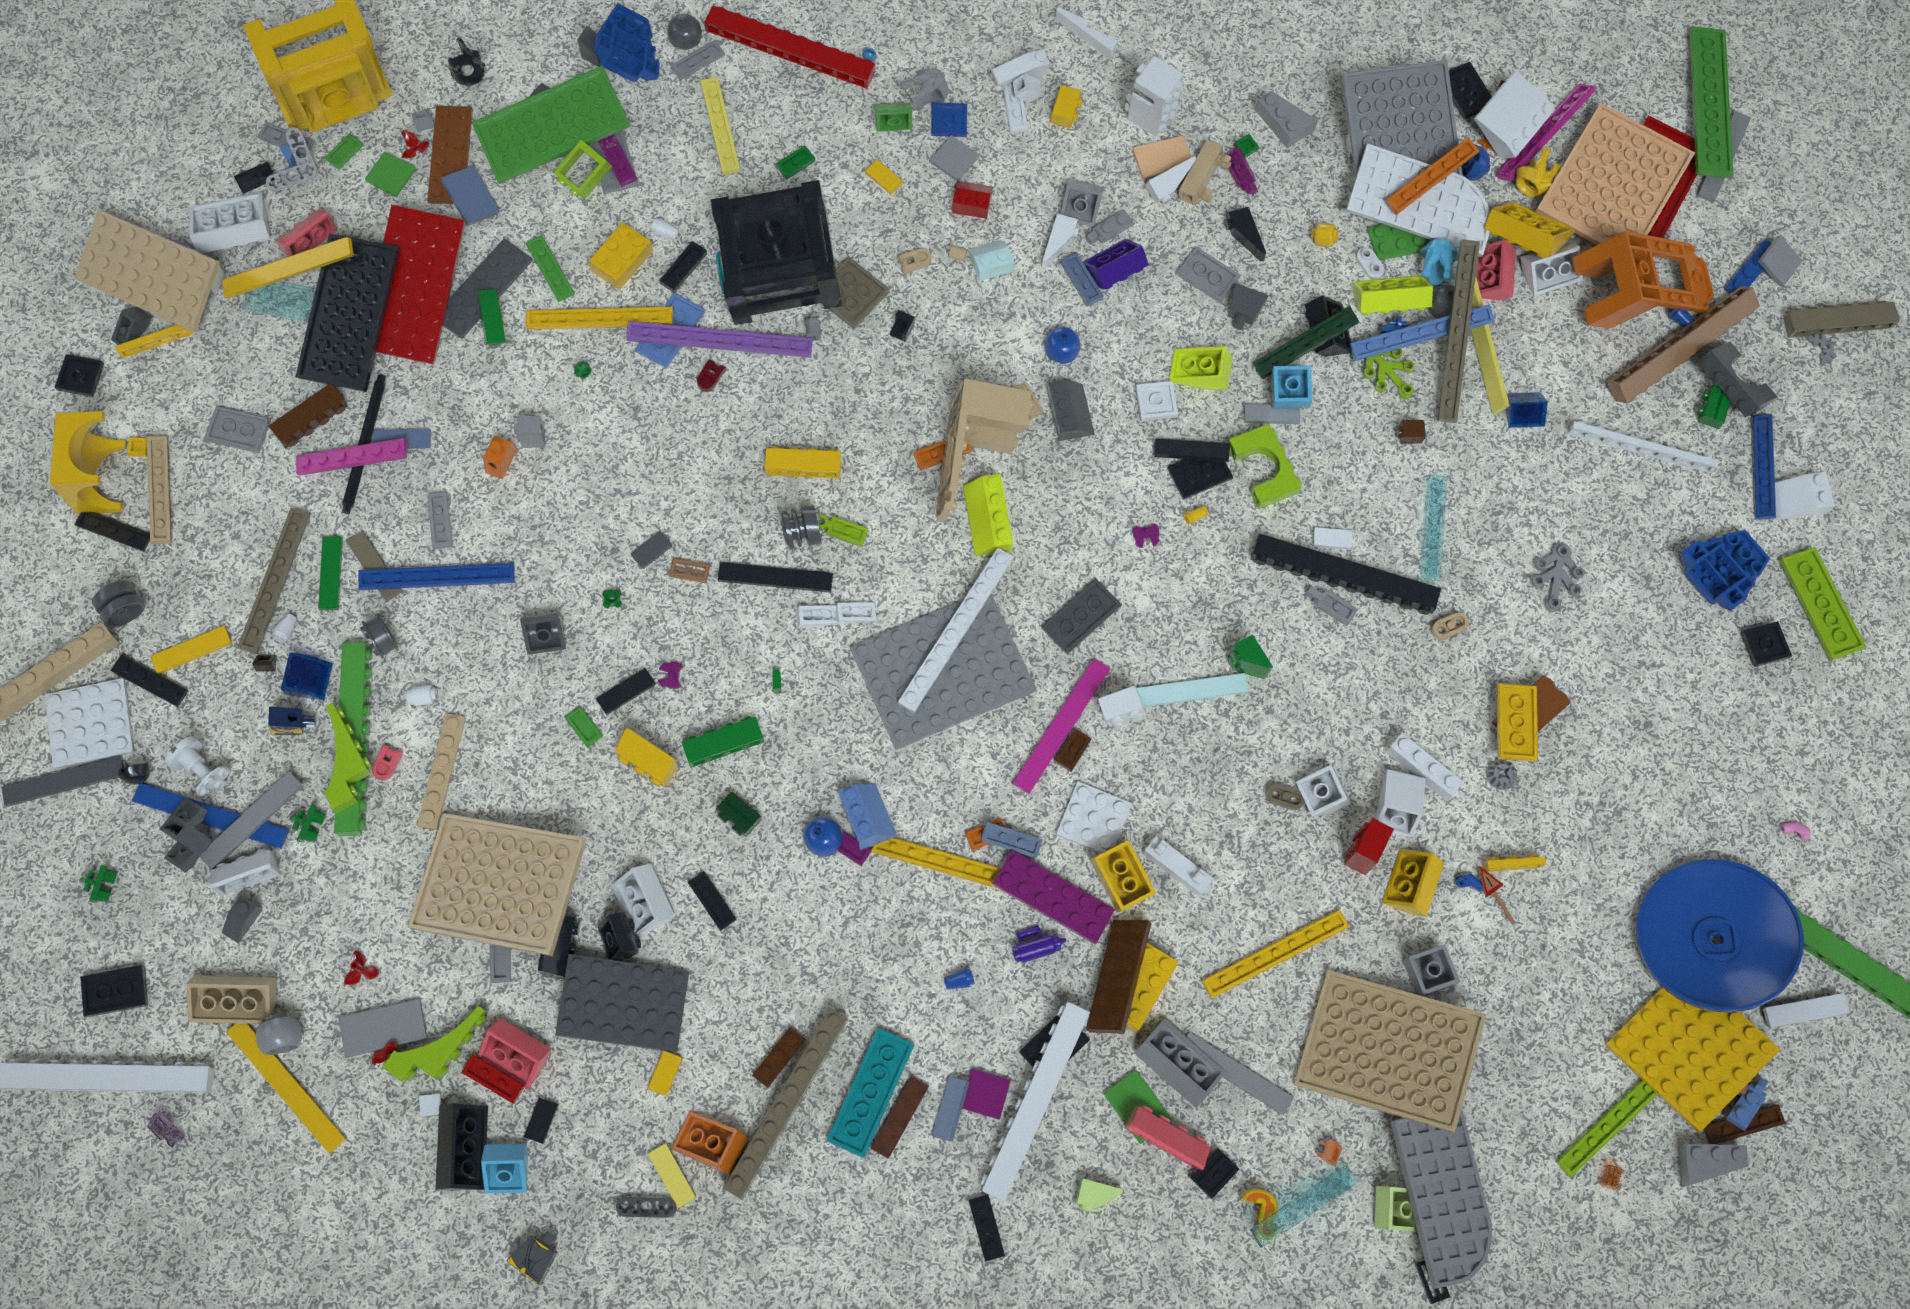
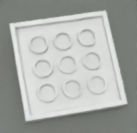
M124 678L44 694L52 764L55 770L135 753Z

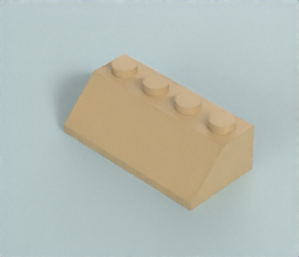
M194 975L186 983L188 1022L261 1024L266 1021V1017L273 1015L277 997L276 977Z

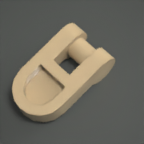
M924 248L910 251L897 257L899 264H902L904 275L929 266L932 258L930 251ZM913 259L914 263L909 264L908 261Z

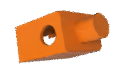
M494 436L483 457L485 473L503 480L518 448L512 442Z

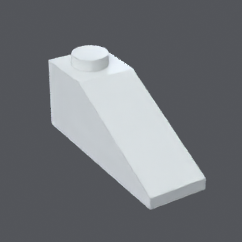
M1043 49L1026 53L992 69L991 72L997 85L1001 86L1013 83L1012 81L1024 73L1035 78L1044 76L1050 66V62Z
M1195 156L1147 182L1145 186L1155 203L1160 201L1165 203L1171 199V195L1195 162Z
M1057 214L1043 257L1042 268H1046L1072 243L1073 237L1078 236L1080 229L1077 226L1078 219Z

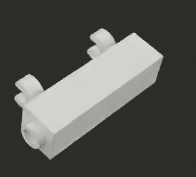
M1157 835L1145 849L1143 855L1198 897L1202 893L1207 895L1213 887L1210 883L1214 878Z

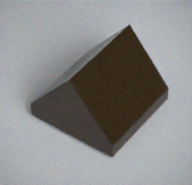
M257 655L252 662L255 671L276 672L277 655Z

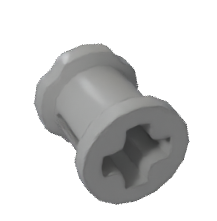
M817 318L806 319L804 321L806 326L805 337L813 338V341H819L821 339V334L819 333L820 320Z

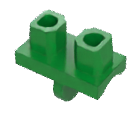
M311 805L305 820L302 819L305 813L303 811H299L297 817L290 816L289 820L294 822L292 830L298 831L299 826L302 825L296 841L315 843L319 832L309 829L311 822L322 825L326 816L324 813L316 810V806Z
M101 865L96 880H93L95 873L89 871L87 878L80 877L79 882L85 884L83 888L85 892H89L91 885L94 886L89 902L96 903V901L108 902L111 891L101 889L102 881L114 884L117 876L116 872L108 870L107 866Z

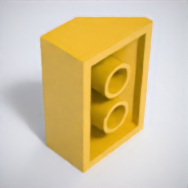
M629 728L624 730L615 750L618 756L617 760L625 766L628 764L633 766V771L638 775L643 776L645 774L650 778L649 781L655 786L659 787L661 785L665 788L678 770L676 760Z
M1400 849L1382 903L1412 915L1427 917L1444 862L1433 853Z

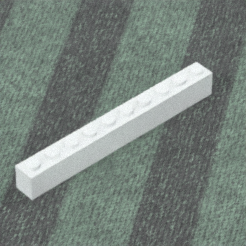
M1067 1002L1066 1006H1061L1057 1014L1060 1020L1058 1024L1053 1023L1049 1035L1052 1036L1050 1042L1044 1043L1040 1052L1044 1055L1040 1062L1036 1061L1032 1069L1035 1075L1032 1081L1027 1080L1023 1091H1026L1024 1099L1019 1098L1015 1110L1018 1112L1015 1118H1010L1006 1126L1009 1132L1006 1137H1001L997 1146L1000 1148L998 1156L993 1155L989 1164V1167L992 1168L989 1176L985 1174L980 1186L983 1187V1192L1005 1202L1089 1016V1011L1070 1002Z
M9 1059L8 1063H0V1089L211 1094L214 1068L209 1067L208 1063H195V1066H187L188 1063L175 1062L174 1066H167L166 1062H154V1065H146V1062L136 1061L133 1062V1065H125V1062L112 1061V1065H104V1061H92L91 1064H84V1061L72 1060L70 1064H63V1061L50 1060V1064H42V1060H29V1063H21L22 1060Z

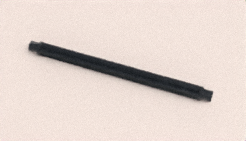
M378 375L377 380L374 382L358 445L370 444L386 385V377L383 375ZM364 465L352 467L342 503L343 514L349 515L351 508L354 507Z

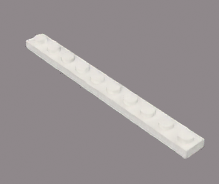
M999 548L996 549L899 699L898 705L915 714L1014 560L1012 555Z

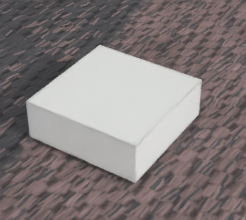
M440 1093L419 1096L420 1117L439 1115V1105H442Z

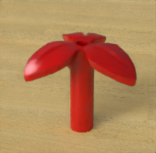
M403 130L401 135L410 149L405 150L401 157L403 159L413 158L416 156V151L423 153L430 143L422 141L418 144V138L413 133Z
M355 950L352 955V963L350 964L354 971H350L346 975L344 984L355 985L359 983L361 974L367 980H372L379 975V971L372 965L364 968L366 958L361 952Z

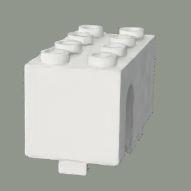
M1154 56L1147 65L1142 63L1136 70L1140 75L1134 81L1133 87L1142 92L1144 96L1141 97L1134 92L1132 95L1128 93L1126 100L1129 102L1125 104L1124 110L1128 111L1127 120L1157 137L1159 133L1165 131L1168 125L1167 122L1169 120L1172 121L1177 114L1176 108L1179 105L1178 99L1182 93L1180 90L1184 84L1182 81L1184 74Z

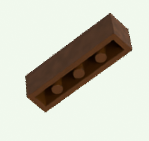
M330 383L270 424L269 428L285 449L293 447L303 436L311 435L319 425L328 423L332 416L341 414L345 407H347V404Z

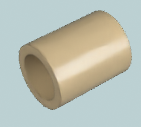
M952 245L949 258L965 261L968 249Z

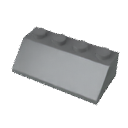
M1165 1018L1134 1053L1195 1108L1201 1104L1226 1074L1221 1067Z

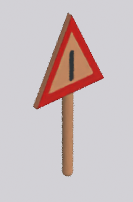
M1478 866L1485 898L1493 893L1510 922L1515 924V920L1496 892L1503 884L1482 867Z

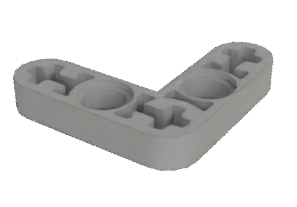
M289 127L285 133L297 164L267 176L266 186L272 191H278L306 181L317 174L316 164L298 127ZM290 131L298 132V142L303 141V144H297L293 147L292 144H295L293 137L289 138V135H291ZM302 147L306 149L307 154L305 157H298L296 150ZM306 165L314 168L312 174L304 172L302 173L304 177L300 178L297 168L300 167L301 171L306 169ZM294 171L297 174V178L294 181H289L286 178L287 172ZM280 174H283L286 184H283L282 181L277 183V187L269 184L271 178L274 177L275 180L281 179Z

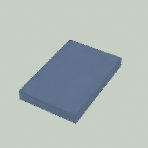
M474 165L441 177L443 186L462 219L465 220L466 226L499 214V208Z

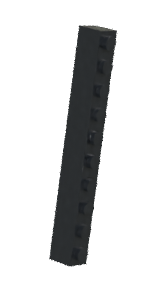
M1260 533L1256 539L1250 559L1254 560L1258 565L1267 564L1273 566V569L1278 571H1290L1294 576L1303 575L1309 577L1314 582L1323 581L1327 582V585L1331 587L1340 586L1351 593L1360 592L1367 598L1376 597L1382 599L1387 604L1396 603L1400 604V607L1404 609L1413 608L1424 615L1433 614L1441 592V588Z

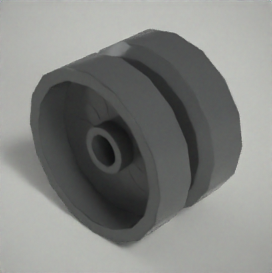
M118 581L109 584L99 590L92 598V605L100 614V618L107 628L124 626L139 617L145 609L144 603L136 595V590L129 581Z

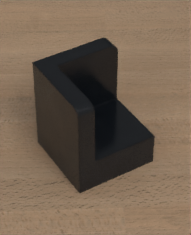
M898 310L890 336L906 342L915 325V317Z

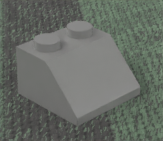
M1069 179L1061 215L1078 219L1077 223L1094 227L1104 187Z

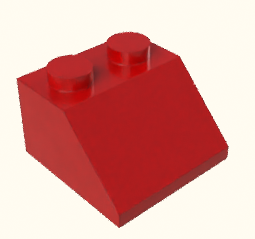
M958 181L953 198L952 213L987 219L993 187Z

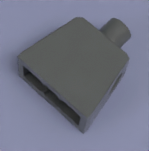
M1236 283L1228 317L1235 319L1233 327L1242 330L1245 323L1253 325L1265 306L1269 295Z

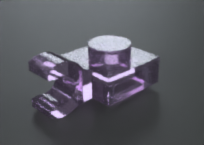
M161 1111L153 1114L147 1125L160 1141L165 1139L170 1147H174L177 1141L175 1139L182 1142L185 1137L181 1131L172 1129L174 1124Z

